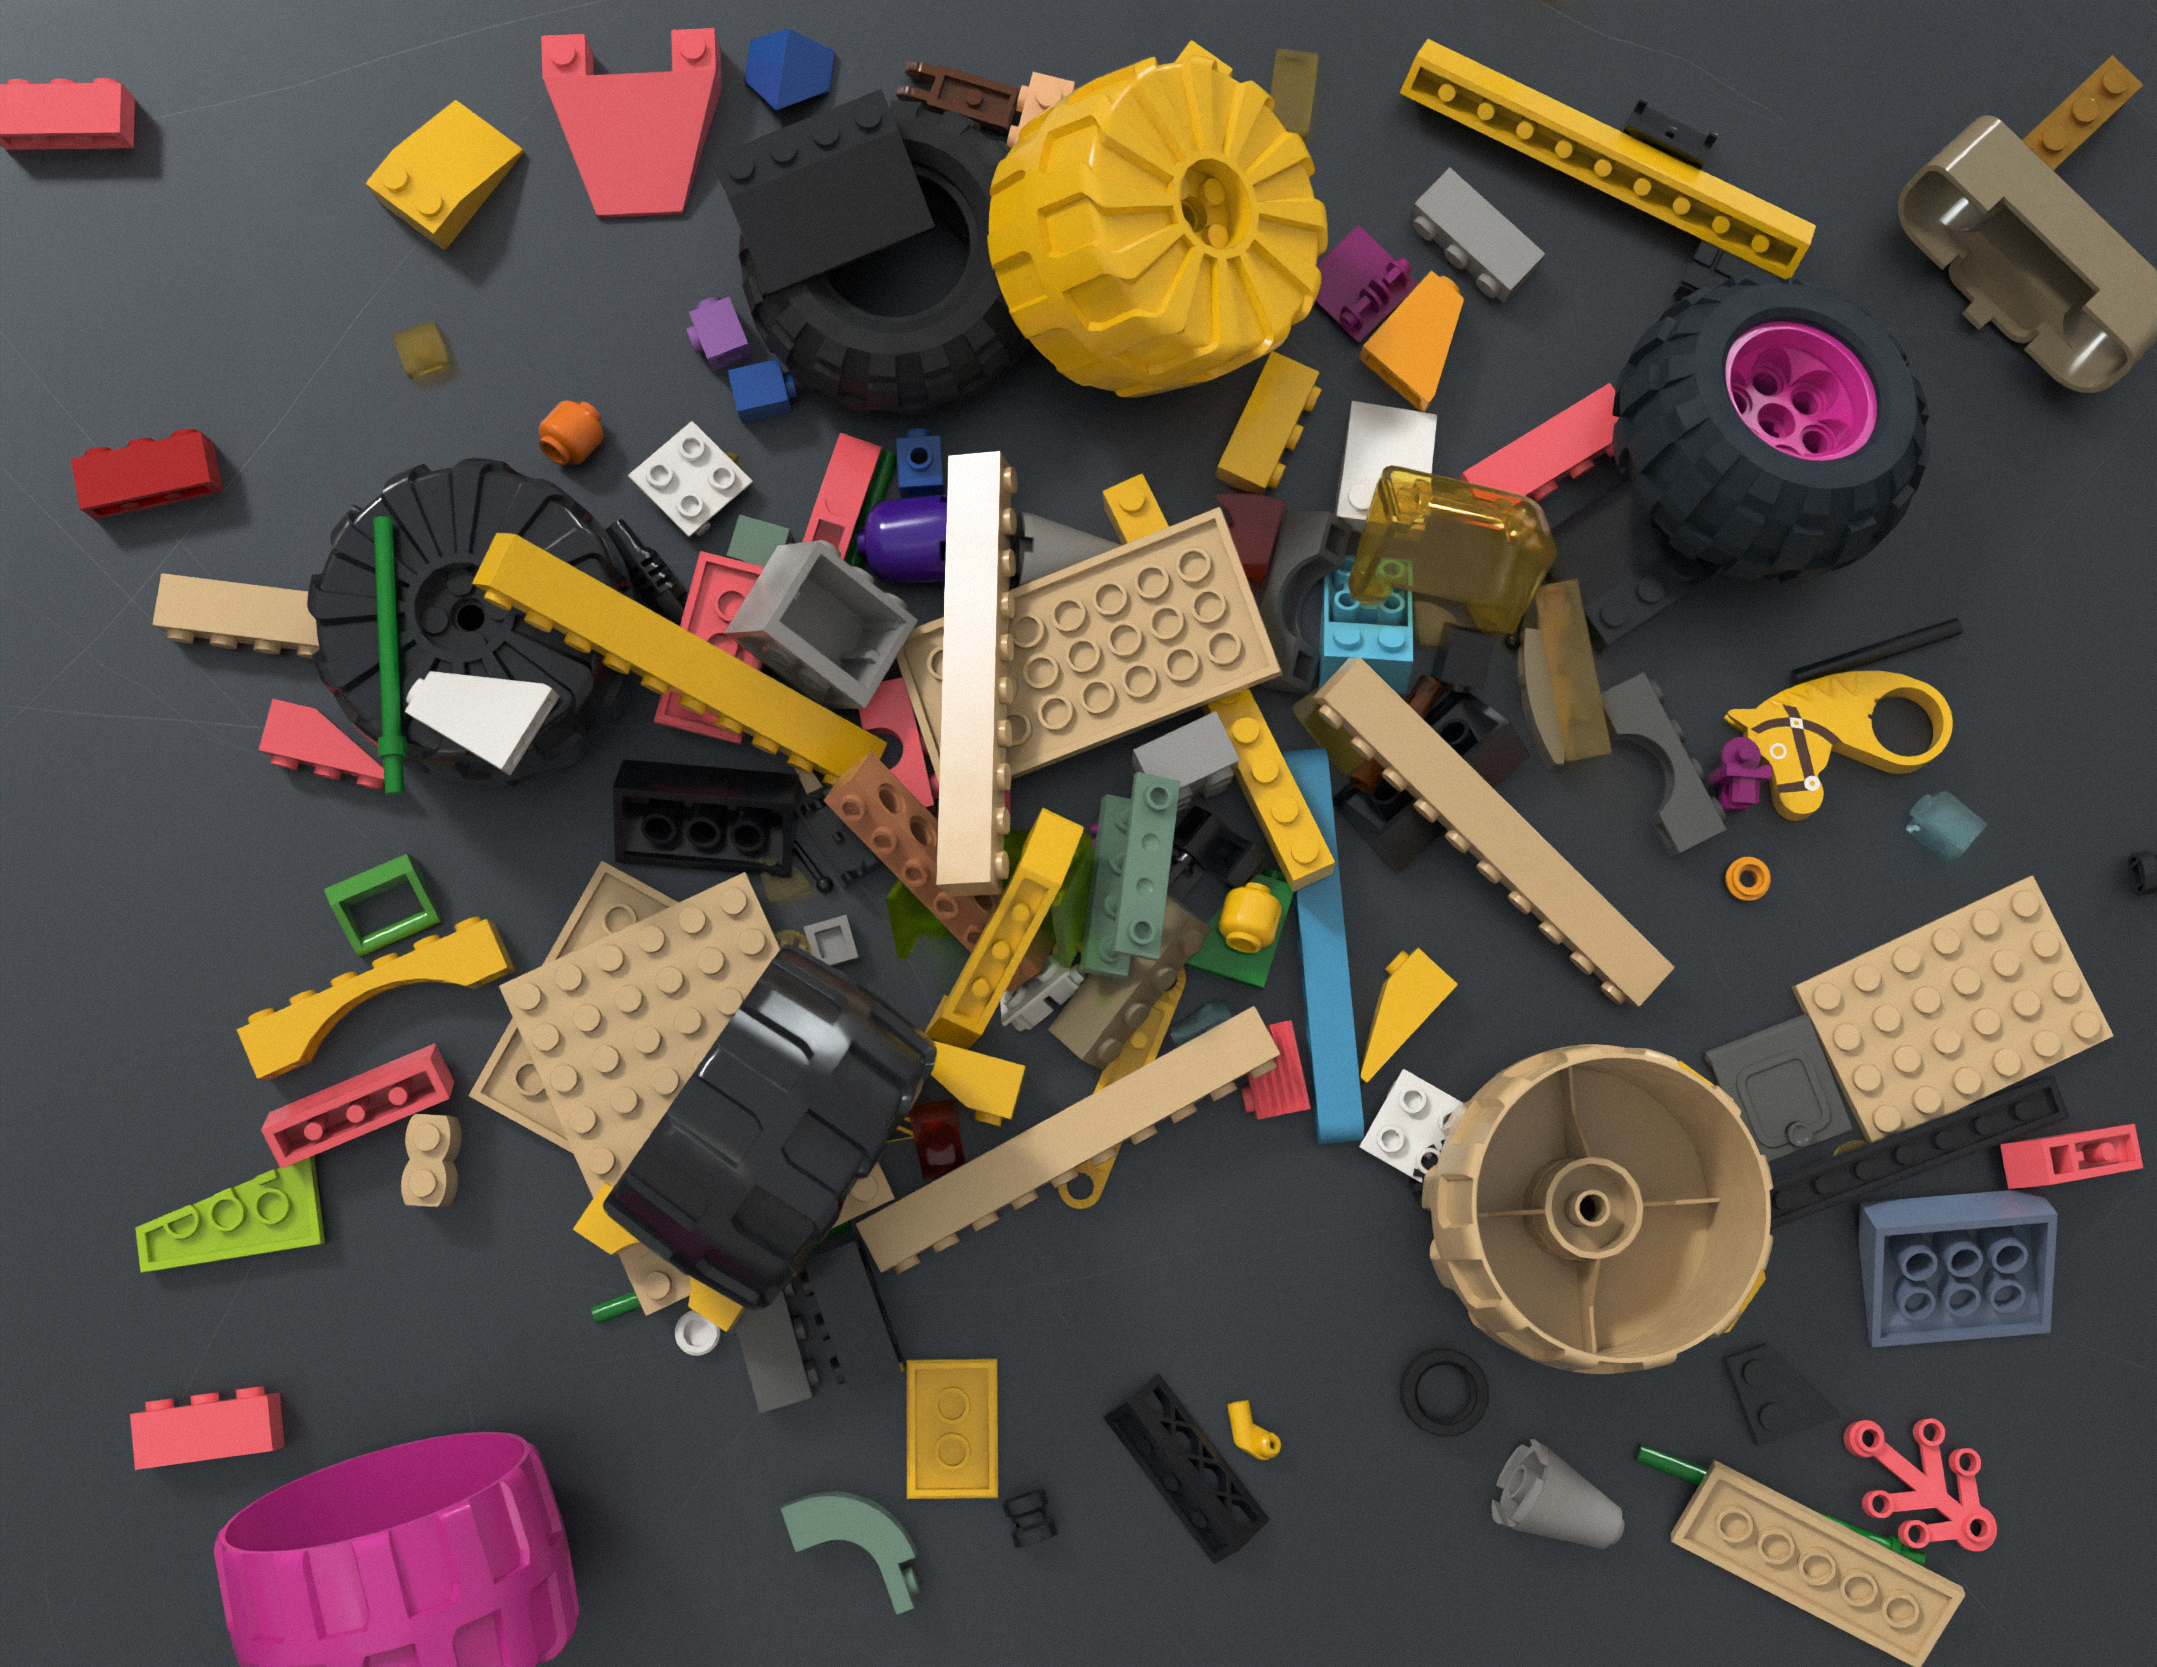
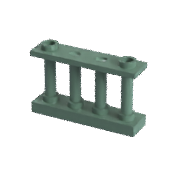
M1136 772L1134 774L1131 799L1110 794L1101 798L1079 971L1122 980L1128 977L1130 956L1152 961L1159 960L1180 781Z

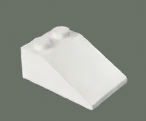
M1357 401L1351 402L1334 515L1352 526L1351 531L1418 541L1424 530L1428 505L1437 414Z

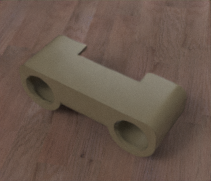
M1984 115L1975 119L1923 166L1901 191L1898 201V214L1902 227L1909 238L1941 270L1951 262L1949 276L1952 283L1972 302L1962 314L1978 330L1991 321L2008 338L2015 342L2027 343L2032 341L2024 350L2063 386L2083 393L2104 391L2127 374L2157 343V270L1998 118Z

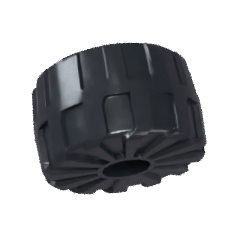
M468 458L460 461L453 468L432 471L427 465L421 464L406 469L390 477L384 485L383 493L374 498L364 508L352 505L331 532L330 539L333 548L326 561L323 573L312 574L307 608L316 619L320 649L312 654V658L322 683L334 695L350 722L371 744L378 748V738L382 737L373 518L380 516L391 517L393 524L402 736L407 737V757L403 758L404 766L419 773L452 782L470 783L483 788L512 787L516 785L517 779L541 774L553 768L562 771L585 756L584 749L603 732L611 720H619L632 696L628 687L633 671L630 670L628 675L607 667L602 663L604 655L593 649L587 654L570 647L563 642L566 637L565 634L554 628L550 632H545L524 621L525 612L514 606L511 607L510 611H507L489 603L484 599L486 591L472 584L496 533H510L520 536L637 602L629 571L616 545L600 523L569 494L551 481L534 479L516 472L506 462L485 458ZM475 612L484 613V622L479 629L475 631H467L465 629V622L470 614ZM430 671L543 683L560 696L511 775L489 764L405 712L409 705L406 702V698L410 689L418 679L422 678L425 680Z
M785 944L772 959L604 1200L603 1209L614 1222L685 1276H691L748 1310H763L771 1305L780 1290H785L795 1278L817 1241L822 1242L839 1219L845 1199L857 1180L867 1178L884 1153L887 1139L910 1112L920 1095L922 1085L930 1076L937 1060L936 1045L927 1034L866 986L795 945Z

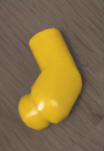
M1249 1400L1227 1404L1235 1445L1259 1460H1268L1277 1456L1281 1450V1440L1275 1433H1270L1253 1423Z

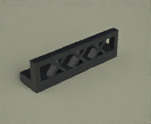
M1159 1374L1151 1378L1131 1397L1114 1407L1103 1417L1213 1564L1239 1551L1270 1520ZM1152 1391L1163 1405L1164 1417L1155 1415L1143 1400ZM1176 1431L1184 1433L1191 1441V1454L1183 1452L1176 1443ZM1204 1468L1213 1470L1219 1478V1490L1211 1489L1204 1480ZM1232 1505L1240 1506L1251 1521L1244 1530L1240 1528L1232 1517Z

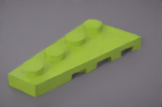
M315 1156L282 1169H273L256 1176V1178L230 1187L205 1200L185 1206L136 1227L140 1272L158 1271L325 1244Z

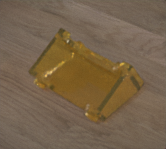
M1391 465L1382 470L1375 485L1349 576L1348 586L1351 598L1367 605L1385 603L1392 594V587L1467 603L1468 610L1478 627L1486 631H1500L1513 634L1558 552L1545 513L1541 506L1532 499L1516 493Z

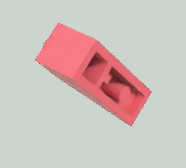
M2135 1124L2000 1144L2008 1189L2054 1185L2143 1168Z

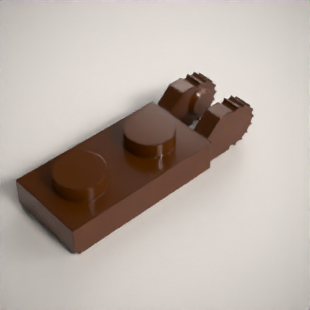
M914 60L907 61L904 69L905 74L927 84L933 83L931 92L915 87L901 85L896 93V97L900 101L921 102L928 111L941 115L945 111L949 112L951 110L979 123L980 127L1009 134L1016 114L1020 93L1018 88L939 65L938 68Z

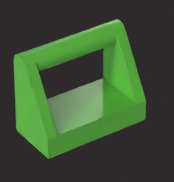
M409 854L402 855L324 889L334 914L359 958L442 922L418 860ZM409 881L425 911L362 937L350 906Z

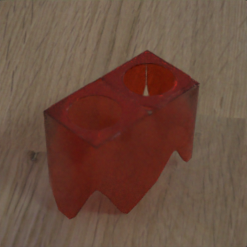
M1222 484L1237 493L1217 495L1219 503L1229 510V514L1234 522L1228 524L1250 587L1261 590L1286 502Z

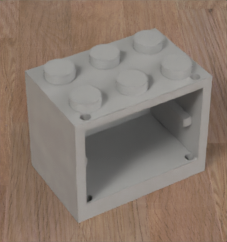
M818 540L778 545L724 634L812 701L826 709H865L918 619L906 611L907 605L903 600L893 594L884 593L873 584L874 578L868 572L858 567H851L840 558L841 552L829 542Z

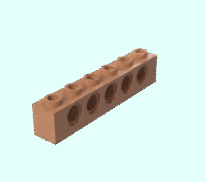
M871 751L840 776L824 799V802L972 953L1002 894L949 897L936 885L938 820ZM1041 927L1036 932L1006 989L1009 993L1041 971L1055 944Z

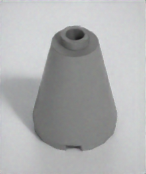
M1020 512V517H1016V534L1011 535L1010 549L1013 550L1016 560V573L1014 576H1010L1009 590L1122 545L1032 513Z
M1531 1439L1532 1446L1527 1447L1521 1444L1516 1448L1507 1460L1496 1484L1497 1487L1503 1489L1500 1503L1492 1499V1516L1497 1524L1508 1529L1599 1549L1615 1544L1620 1539L1624 1531L1625 1521L1622 1519V1510L1618 1505L1544 1443Z

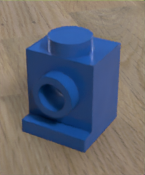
M916 428L906 431V438H896L898 482L901 498L945 494L941 437L932 436L930 429ZM926 454L928 459L923 464L918 465L911 460L913 455Z

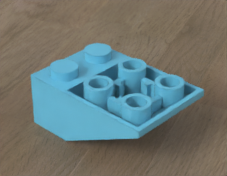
M1345 555L1342 568L1323 577L1318 689L1324 686L1348 658H1362L1397 694L1407 693L1413 665L1412 559Z

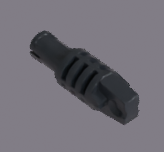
M623 519L614 522L605 531L619 550L629 571L633 586L653 612L659 615L665 612L673 623L680 626L685 609V604L681 598L687 594V591L656 550H652L649 547L645 548Z

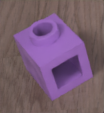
M730 296L723 299L720 297L705 299L696 306L697 309L689 311L694 326L687 328V333L695 353L704 350L712 372L753 356Z

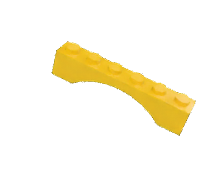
M479 916L466 919L454 926L455 933L441 939L438 934L423 938L413 944L414 951L401 957L397 953H391L372 962L374 969L357 975L356 971L342 974L330 981L332 987L317 994L314 989L299 993L289 999L290 1006L277 1012L273 1008H268L252 1014L247 1018L249 1024L237 1029V1032L257 1079L270 1081L310 1063L322 1041L334 1026L356 1006L379 993L403 985L425 982L451 983L477 989L515 972L516 970L496 923L489 919L481 921Z

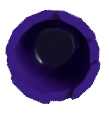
M948 494L889 499L878 503L870 510L865 521V529L858 530L857 549L859 556L867 557L868 565L876 577L890 583H945Z

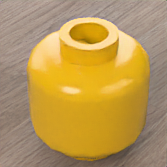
M1250 882L1246 883L1244 887L1232 889L1225 897L1218 923L1220 933L1226 938V944L1235 950L1246 953H1257L1261 948L1271 945L1276 938L1282 915V905L1276 897L1271 895L1270 888L1259 883Z

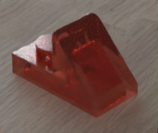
M954 1099L913 1105L909 1116L923 1180L942 1177L966 1164L957 1106L954 1104Z

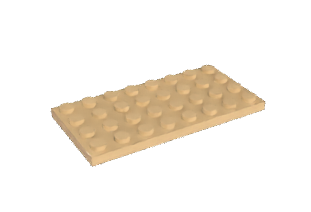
M1220 507L1009 590L1013 593L1015 601L1014 618L1009 619L1008 634H1011L1014 643V658L1012 661H1008L1007 676L1012 680L1013 701L1011 704H1007L1006 720L1010 721L1012 727V744L1010 747H1006V763L1010 766L1011 780L1283 675L1228 524ZM944 617L914 628L896 656L938 783L940 777Z

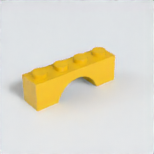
M604 1182L573 1230L610 1255H615L636 1243H640V1241L605 1213L603 1202L615 1185ZM689 1276L691 1291L688 1307L725 1332L731 1331L746 1308Z

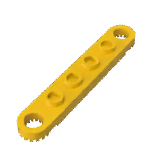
M1184 967L1177 973V983L1171 990L1162 993L1150 1009L1149 1016L1145 1022L1136 1027L1124 1043L1120 1055L1102 1071L1094 1093L1156 1059L1186 984ZM1121 1144L1115 1146L1117 1152H1119ZM1117 1156L1094 1167L1090 1160L1075 1168L1077 1173H1084L1090 1176L1094 1185L1093 1192L1088 1198L1078 1200L1069 1194L1066 1183L1058 1187L1061 1199L1068 1206L1076 1209H1085L1094 1205L1103 1192Z

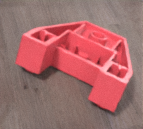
M715 28L671 30L673 71L594 75L593 53L585 34L541 36L542 77L598 218L684 214L722 91L721 48Z

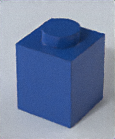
M779 359L728 370L736 410L741 423L792 412L789 398L797 396L796 387L789 371L783 372Z

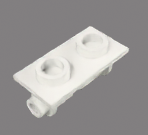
M1063 947L1054 956H1048L1038 974L1010 993L1007 990L1004 992L1000 1000L1002 1025L1006 1026L1011 1022L1020 1032L1025 1028L1031 1030L1054 1011V1005L1045 998L1050 996L1062 1005L1076 993L1087 978L1086 972L1079 971L1080 966L1077 964L1074 967L1070 966L1068 948Z

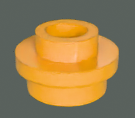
M1742 857L1735 860L1728 867L1725 883L1727 889L1735 898L1742 901H1754L1761 898L1768 891L1771 876L1769 869L1761 860L1754 857ZM1742 872H1749L1753 876L1754 883L1751 887H1745L1740 882Z

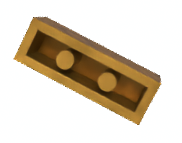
M2112 55L2022 141L2055 171L2124 106L2143 84Z

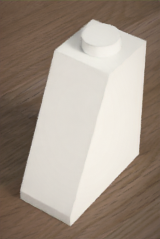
M430 671L425 680L422 678L418 679L410 689L406 698V702L409 705L405 712L489 764L511 775L560 696L543 683Z

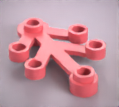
M1932 1418L1922 1419L1913 1428L1914 1439L1920 1447L1924 1474L1885 1442L1884 1432L1875 1422L1862 1420L1855 1421L1847 1426L1844 1431L1843 1441L1850 1454L1859 1458L1874 1457L1913 1490L1911 1492L1891 1494L1883 1490L1867 1492L1862 1499V1508L1869 1517L1886 1518L1892 1512L1935 1508L1950 1520L1927 1525L1920 1520L1903 1522L1898 1529V1538L1905 1547L1923 1548L1929 1542L1955 1540L1965 1550L1983 1551L1993 1544L1997 1535L1996 1521L1987 1509L1980 1506L1975 1474L1981 1468L1980 1456L1970 1448L1956 1449L1949 1456V1467L1957 1476L1959 1504L1947 1494L1939 1447V1444L1945 1438V1429L1940 1421ZM1927 1424L1935 1432L1932 1441L1927 1440L1923 1433L1924 1427ZM1866 1430L1870 1431L1874 1438L1873 1444L1870 1447H1867L1862 1441V1435ZM1962 1454L1967 1455L1970 1460V1467L1967 1471L1963 1470L1959 1463ZM1876 1496L1881 1497L1884 1502V1508L1880 1513L1876 1512L1872 1505L1873 1499ZM1974 1519L1981 1526V1532L1977 1537L1970 1530V1524ZM1912 1526L1917 1527L1920 1532V1538L1916 1543L1912 1542L1908 1535L1909 1529Z

